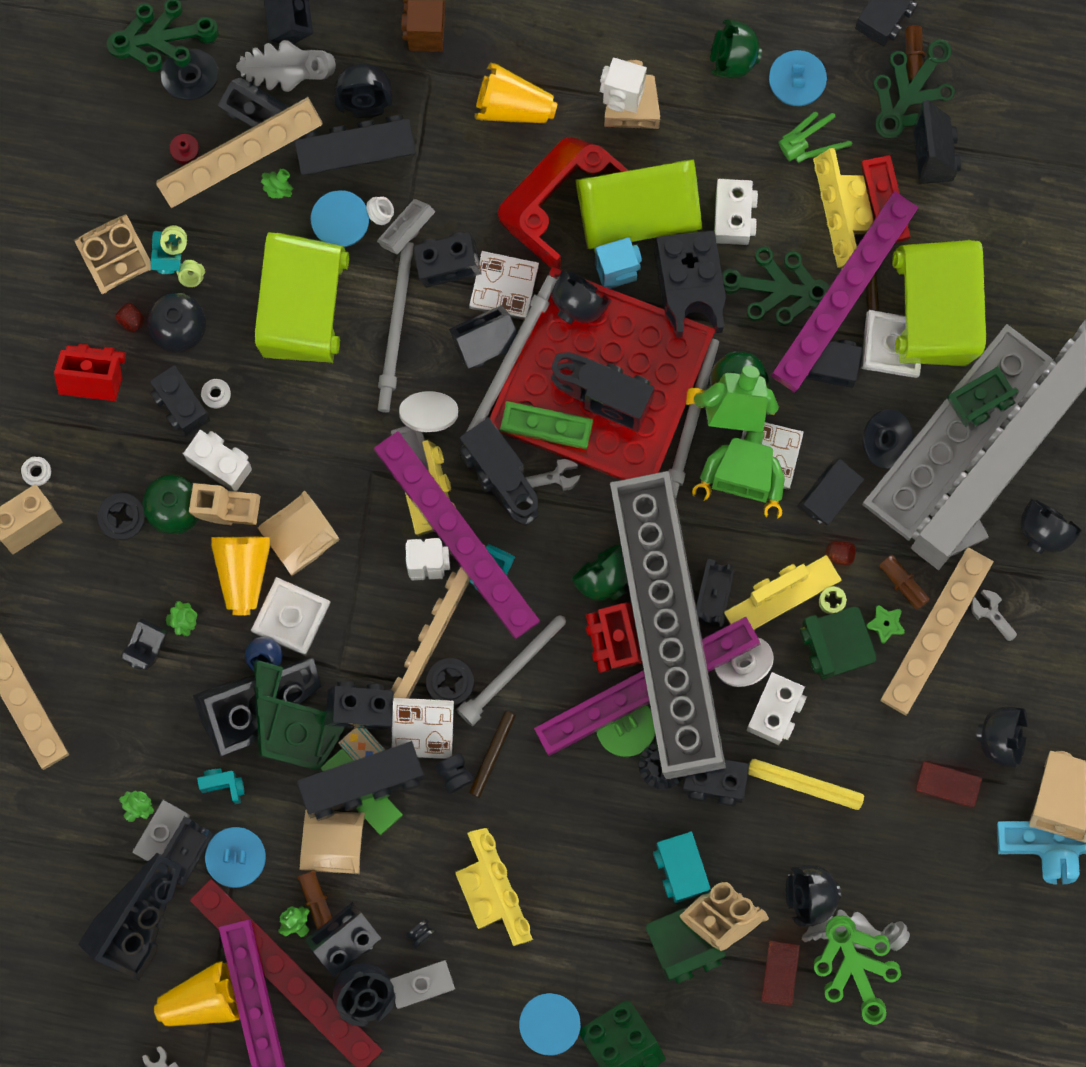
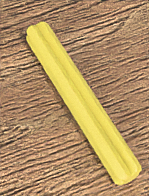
M757 759L750 761L748 774L855 810H859L862 807L864 795Z

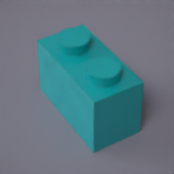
M692 831L657 842V850L653 851V855L658 869L664 868L667 879L662 880L668 898L673 896L674 902L677 903L710 892L711 888Z

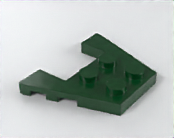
M255 660L254 672L259 755L319 771L345 727L326 726L325 711L277 699L276 694L284 667Z

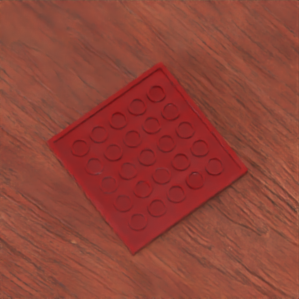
M552 267L549 275L557 279L562 270ZM591 281L588 282L598 288L596 294L600 297L606 294L611 299V303L605 312L593 322L581 323L574 320L570 324L557 315L560 310L553 303L551 294L548 299L550 304L545 313L542 312L502 387L490 420L500 432L506 401L593 419L587 450L505 432L500 433L620 480L659 473L685 409L687 391L689 388H693L715 334L714 328L684 318L683 337L676 338L674 329L665 316L664 309ZM566 352L574 353L605 366L608 363L614 364L622 368L624 374L633 378L635 375L648 379L651 382L650 385L655 387L653 401L639 432L585 410L584 402L556 388L551 380L553 374L551 366L556 355ZM563 359L558 364L573 362L569 359ZM568 369L560 371L567 376L573 373V371Z

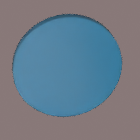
M801 50L789 51L779 56L773 63L769 74V84L774 95L783 103L791 106H805L816 101L822 95L827 81L826 70L822 62L813 54Z
M332 191L322 196L314 205L311 213V225L315 235L322 242L348 247L357 243L365 235L369 226V215L365 203L357 195L348 191Z
M240 827L227 828L217 833L209 842L205 853V863L209 874L218 883L230 888H240L254 882L262 873L266 861L265 848L261 840L250 830Z
M548 993L533 998L524 1007L519 1020L520 1033L524 1042L533 1051L542 1055H557L565 1052L575 1043L580 1032L581 1023L576 1007L567 998L558 994Z

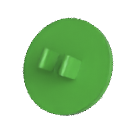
M645 705L596 731L600 743L607 751L620 757H632L642 753L652 743L655 736L652 712L649 707Z

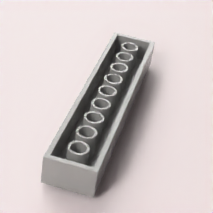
M1086 319L1072 339L1070 338L1055 360H1052L1038 381L1027 391L1019 405L1014 407L1001 427H998L983 448L986 452L981 449L972 459L970 465L965 470L969 474L963 471L947 492L951 496L949 497L947 494H944L930 513V516L933 518L930 519L926 516L912 535L915 542L911 549L937 570H940L1086 388Z
M666 471L611 482L610 486L662 773L666 779L726 768L670 473Z

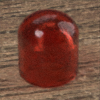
M131 302L126 303L114 316V319L128 332L138 331L144 324V315Z
M835 540L827 546L826 555L832 564L850 566L854 562L856 548L851 542Z

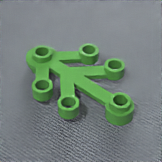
M843 915L835 916L826 925V936L829 941L823 954L815 958L814 971L819 976L829 975L832 972V961L841 946L845 957L834 980L826 984L825 997L830 1002L840 1001L843 998V989L852 972L864 1001L861 1006L864 1021L872 1025L879 1024L886 1018V1006L880 998L875 997L864 969L883 976L888 982H896L901 976L900 966L894 961L883 963L856 951L853 944L856 943L870 948L877 956H884L890 951V942L886 936L877 935L873 937L856 930V925L851 918ZM839 926L846 927V930L842 933L837 932L835 929ZM878 942L886 944L882 949L875 947ZM825 962L828 964V967L820 969L818 965ZM891 968L897 970L894 975H888L886 971ZM831 989H838L839 993L831 995L829 991ZM871 1005H877L879 1007L876 1011H870L868 1009V1007Z

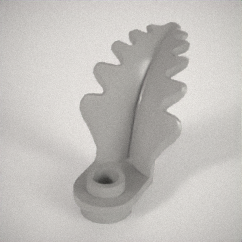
M284 40L280 42L279 50H276L271 44L267 43L264 45V54L258 48L252 49L253 55L250 52H245V57H240V62L237 63L236 68L241 72V77L246 76V81L251 82L254 79L255 86H260L265 79L267 90H273L278 82H280L282 90L289 92L304 79H327L334 73L336 65L335 59L330 53L323 50H301L291 42Z
M837 911L836 916L843 915L849 917L845 911ZM855 912L852 917H849L854 921L856 930L873 937L877 935L886 936L890 942V949L893 951L901 949L909 940L910 933L907 931V926L901 921L888 924L880 932L861 913ZM833 916L824 923L814 925V927L809 926L807 932L802 936V940L807 942L812 939H828L826 936V925ZM839 926L835 930L842 933L846 930V927ZM878 942L875 945V947L878 949H882L886 946V944L883 942ZM853 943L854 946L858 949L872 950L865 946Z

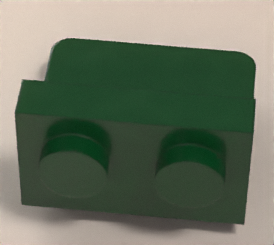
M851 607L817 618L816 615L804 618L800 634L805 645L809 644L812 656H809L814 673H819L821 680L870 665L876 661V654L858 607Z
M688 907L650 922L646 926L647 934L667 981L675 979L677 984L693 978L692 972L703 967L704 971L707 972L721 966L720 960L726 956L724 950L720 951L713 947L681 920L680 915Z
M630 1001L622 1002L580 1029L579 1035L599 1067H658L660 1063L666 1060L658 1042Z

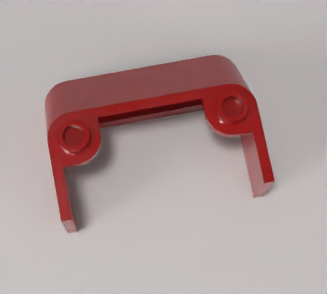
M567 137L561 140L504 200L498 210V218L501 225L550 268L561 269V256L540 238L546 232L549 225L548 215L540 207L578 167L588 174H598L602 171L606 174L629 171L602 147L575 137Z

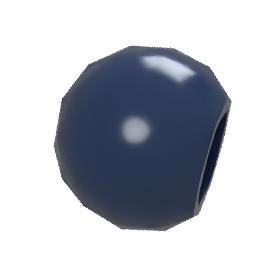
M259 637L255 638L246 647L245 661L247 666L253 671L255 660L279 666L282 662L283 652L280 645L272 638Z

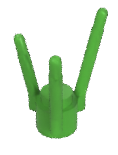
M813 112L790 133L784 135L783 139L778 141L788 161L796 159L800 163L807 158L820 155L829 148H835L836 151L852 146V141L805 152V149L809 147L805 138L835 118V114L831 113L801 133L818 116V112Z

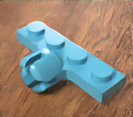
M1005 821L997 823L998 854L1039 855L1042 859L1043 879L1050 884L1057 885V879L1060 877L1063 885L1073 883L1078 879L1080 875L1078 857L1081 854H1086V843L1030 827V821Z

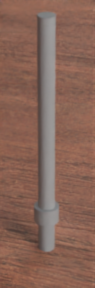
M408 242L401 250L384 370L383 375L379 377L378 388L381 389L378 411L389 412L392 391L396 389L397 377H395V369L414 246L411 242Z
M550 275L547 276L538 295L534 294L529 304L531 308L466 432L487 418L542 312L545 313L550 304L548 299L557 279Z
M712 338L695 388L704 391L707 389L719 346V341ZM690 404L673 467L668 470L673 482L675 498L679 486H682L686 473L683 471L701 410L696 404Z

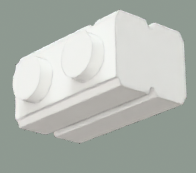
M439 538L425 539V542H422L421 539L407 540L406 563L409 578L411 580H425L426 577L429 579H443V576H445L444 570H450L448 546L443 547L442 541Z

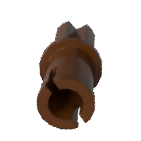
M917 25L908 26L905 29L906 70L909 84L923 65V58L926 57V53L923 52L922 27Z
M894 555L889 556L879 565V568L894 583V589L896 591L900 590L915 609H920L927 604L929 597L914 581L913 573L909 574Z
M314 870L298 876L297 879L307 901L304 905L309 906L318 930L332 919L325 900L328 896H324L316 876V871Z

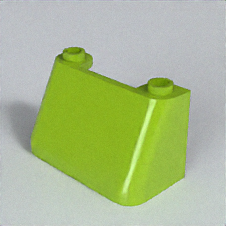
M694 159L575 180L587 249L594 248V252L596 247L630 237L631 242L679 233H695L697 230L702 229Z
M268 232L265 242L255 328V344L264 358L333 363L334 354L339 353L340 338L335 336L333 330L338 276L342 274L343 269H348L349 252H345L344 246L282 233Z
M965 240L899 246L894 251L892 258L893 267L897 269L899 274L904 275L906 329L902 331L900 336H897L895 341V351L899 354V363L967 366L983 354L986 345L984 268L981 242Z

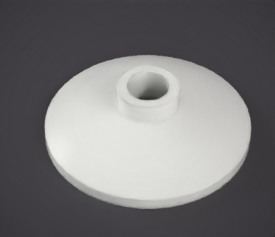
M758 638L761 645L715 668L720 680L731 686L744 687L763 679L770 671L774 660L769 644L763 639Z

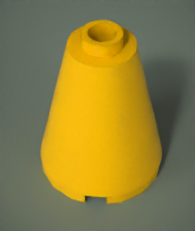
M490 62L487 69L492 70L489 77L484 76L476 104V107L481 109V113H475V119L546 123L548 118H554L557 102H553L554 96L505 68Z
M212 537L211 546L226 609L233 610V615H250V609L257 608L271 544L270 537Z
M215 963L159 996L157 1004L154 1005L156 1019L159 1022H163L165 1026L225 1023L239 1020V1011L227 963Z

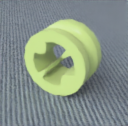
M176 225L166 227L162 231L160 239L162 249L171 255L182 253L187 245L185 231ZM175 234L176 238L178 236L181 238L178 240L177 246H171L172 242L169 244L166 242L169 240V235Z
M828 587L820 595L819 606L826 614L838 613L846 605V595L839 587ZM831 593L835 594V598L841 601L840 605L836 604V608H830V603L824 600L825 597L829 598Z

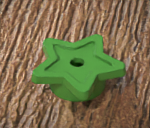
M878 605L876 606V618L866 625L868 629L876 631L883 644L886 643L891 635H903L905 633L899 623L902 612L900 609L888 612ZM884 621H888L889 626H885Z

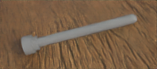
M561 615L556 616L474 700L464 701L456 709L457 713L473 727L481 719L482 708L565 625V617Z

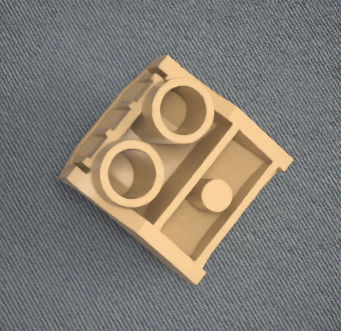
M126 214L74 240L101 294L151 270V261Z
M303 491L298 498L258 527V530L264 537H270V546L291 576L312 563L339 541V537L306 491Z
M305 810L300 870L360 874L361 839L365 813L333 811L334 815L332 817L317 821L316 817L310 819L307 810Z
M728 882L716 884L709 893L701 895L680 915L681 920L720 951L729 948L734 942L746 936L761 922L769 919L764 910H760L759 907L756 908L750 899L743 898L742 894H738Z

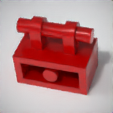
M79 344L78 346L67 345L66 350L60 351L54 371L58 394L116 402L123 379L120 363H125L126 353L115 351V348L112 347L96 349L90 348L87 344Z
M622 603L599 609L598 613L601 623L599 622L597 612L586 615L588 626L585 628L587 636H591L594 652L591 654L593 662H597L599 673L610 671L608 659L610 660L611 668H626L643 663L632 603ZM602 633L604 634V638H605V643H606L607 649L605 648V644H604V640H603V635H602Z

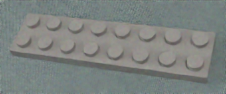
M1006 324L952 393L998 366L1011 387H1016L1019 391L1014 399L1016 403L1003 412H1000L999 409L989 414L991 418L977 427L971 424L965 428L946 399L862 505L909 541L926 516L929 517L938 501L944 494H947L963 471L965 472L972 459L984 448L993 433L1004 423L1010 412L1020 403L1027 391L1036 383L1054 359Z

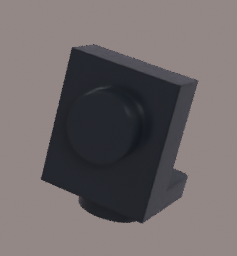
M144 619L139 620L128 647L122 652L120 657L127 660V663L133 668L148 669L156 663L168 631Z

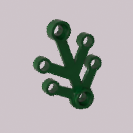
M167 0L164 4L165 11L146 34L137 35L145 23H149L154 19L152 6L143 3L136 8L137 16L125 31H117L109 36L107 49L112 56L118 59L132 57L144 64L148 71L156 72L162 68L163 64L160 54L157 52L146 53L138 47L149 45L174 60L177 66L183 67L191 61L189 50L183 46L176 48L168 42L197 37L202 43H211L218 38L219 31L215 20L209 17L200 18L195 25L165 30L174 18L179 17L183 11L179 0ZM172 6L178 7L175 10H169V8ZM144 11H148V12H149L148 15H145V16L141 15V13L144 12ZM205 26H210L208 29H202ZM181 54L186 55L183 59L177 58ZM151 60H158L155 64H149Z
M938 39L929 44L927 48L928 57L910 84L906 70L907 55L903 51H895L890 55L889 64L895 71L900 99L893 108L889 94L891 80L888 76L879 75L873 80L872 85L874 90L878 92L881 113L875 121V128L879 135L888 139L895 138L901 134L904 127L913 126L918 113L903 115L909 105L922 103L926 100L946 102L954 97V87L948 83L942 84L938 88L919 91L936 65L947 61L951 56V46L947 41ZM935 47L942 49L943 54L941 57L934 56L933 49ZM895 55L902 56L903 63L901 65L894 63L893 57ZM882 78L887 82L885 89H880L877 86L878 79ZM943 87H947L950 90L948 98L942 97L940 93ZM886 119L893 120V129L889 130L885 127L884 122Z
M760 247L756 251L755 261L758 265L765 268L774 281L744 277L735 269H727L722 272L725 294H735L740 289L772 293L760 303L754 302L748 306L747 317L752 322L762 320L765 313L789 296L800 297L801 299L789 308L781 307L778 309L775 319L780 326L790 325L793 318L807 308H816L830 287L823 280L813 279L802 265L801 255L796 251L788 252L784 258V266L788 270L793 271L803 285L792 284L772 259L773 252L768 247ZM760 253H767L769 259L766 261L759 258ZM790 257H795L798 260V263L796 265H791L788 263L787 259ZM728 276H734L736 282L729 284L725 279ZM814 289H820L823 292V295L821 297H815L812 291ZM753 308H758L761 311V314L759 316H753L750 313V310ZM786 312L789 314L790 319L783 321L779 315Z

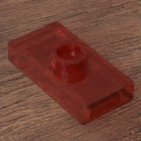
M924 761L915 791L974 808L982 778Z
M769 941L761 997L762 1003L792 1006L800 945Z

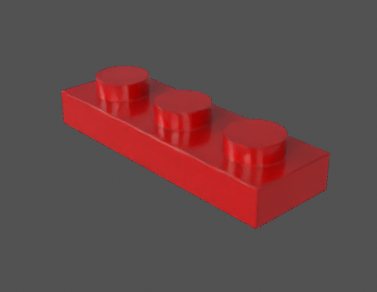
M890 155L861 162L874 219H876L894 191L900 194ZM908 224L895 243L910 240Z

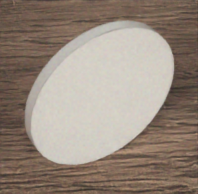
M425 391L407 397L400 405L399 415L401 421L413 430L436 432L444 430L455 423L458 418V406L446 394Z

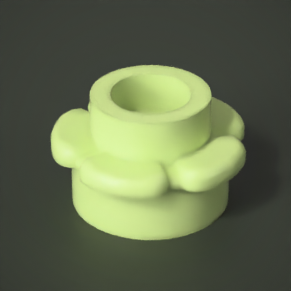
M185 260L181 264L180 271H176L182 285L195 287L203 280L205 269L202 264H198L194 260Z

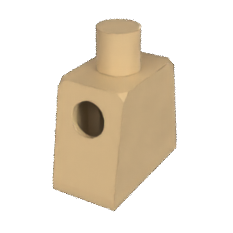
M639 60L627 61L643 66V62ZM646 75L645 88L637 113L627 110L617 112L606 106L604 127L659 129L660 111L655 77L653 75Z

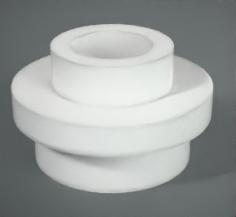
M373 197L367 202V213L373 222L378 225H385L390 222L394 214V208L387 198Z
M212 379L202 387L201 397L208 407L217 409L229 402L231 391L228 384L223 380ZM213 389L221 390V394L218 397H212L210 393Z
M31 457L22 465L21 474L29 485L41 486L49 480L51 467L44 458ZM34 468H41L42 473L39 476H32Z

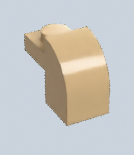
M193 483L189 513L199 519L218 524L256 525L261 496L255 493L231 492L219 485Z

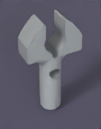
M561 459L557 460V467L554 471L525 478L532 488L557 483L562 486L563 491L575 487L580 480V475L571 478L560 476L565 470L578 468L575 462Z
M982 590L981 594L989 602V609L980 606V603L974 597L971 602L972 614L977 620L981 617L989 618L1008 641L1013 640L1017 633L998 611V604L1002 599L995 592Z

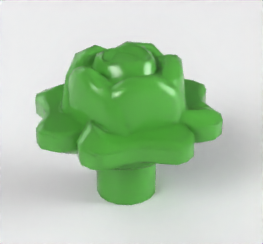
M280 169L278 174L275 172L262 174L263 179L261 183L264 185L263 190L267 192L269 197L278 199L284 196L291 197L293 187L287 182L290 177L289 172L285 169Z
M177 601L175 607H172L170 610L171 614L167 615L166 623L168 626L175 628L176 635L189 636L190 630L195 629L197 613L191 608L189 603L183 604L181 601Z
M127 791L119 799L123 804L122 808L126 810L124 818L130 822H134L138 817L147 819L154 812V809L151 807V799L142 791H133L132 793Z
M303 906L299 908L289 907L285 912H282L280 915L281 927L278 932L285 937L291 933H297L300 937H304L309 932V928L305 925L309 909Z

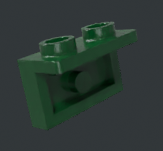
M997 366L948 395L947 400L965 428L971 424L977 427L991 418L989 415L991 412L997 409L1003 412L1016 403L1014 399L1019 391L1016 387H1011Z

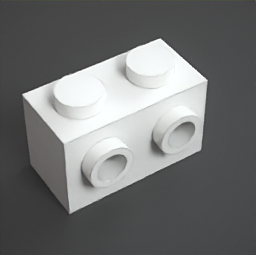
M613 57L610 67L604 66L600 79V92L604 93L603 104H607L608 108L617 112L627 110L637 113L645 88L647 67Z
M717 180L714 224L716 243L748 245L750 236L756 235V218H751V208H757L758 191L752 190L753 181Z
M199 430L183 453L187 462L232 492H236L252 470L247 461L249 457L236 447L230 450L224 446V440L214 432L210 431L206 434Z
M772 672L746 731L777 745L781 743L783 738L788 740L795 726L794 723L790 722L794 711L801 712L807 696L802 695L805 686Z

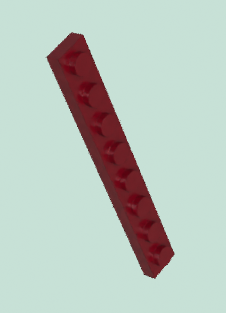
M212 879L190 899L218 930L221 926L251 920L264 976L355 1067H368L383 1052L359 1026L351 1025L341 1018L334 1005V1001Z

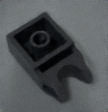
M715 231L656 237L654 256L662 304H664L665 316L672 325L676 338L683 337V320L688 314L693 312H700L706 315L714 327L715 333H722L724 329L723 308L726 295Z
M566 352L556 355L551 366L553 371L551 380L556 388L584 402L585 410L639 432L653 401L655 387L650 385L651 382L648 379L635 375L633 378L624 374V370L614 364L608 363L605 366L574 353ZM563 359H569L573 362L558 364ZM568 369L573 371V373L567 376L560 371Z
M486 418L459 437V451L461 453L459 457L469 470L472 467L475 469L478 476L476 480L486 493L491 491L515 522L526 526L538 518V497L524 476L523 463L490 418ZM520 502H528L531 507L527 510H521L517 505Z

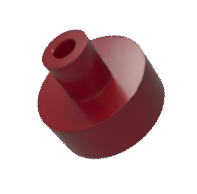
M189 134L176 136L170 144L172 158L181 165H186L199 157L200 148L198 142Z

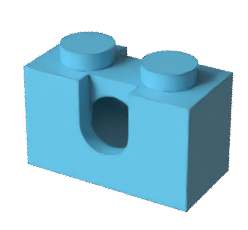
M630 237L596 247L595 266L602 286L611 289L637 281L636 271L641 270L640 262H642L638 246H632Z

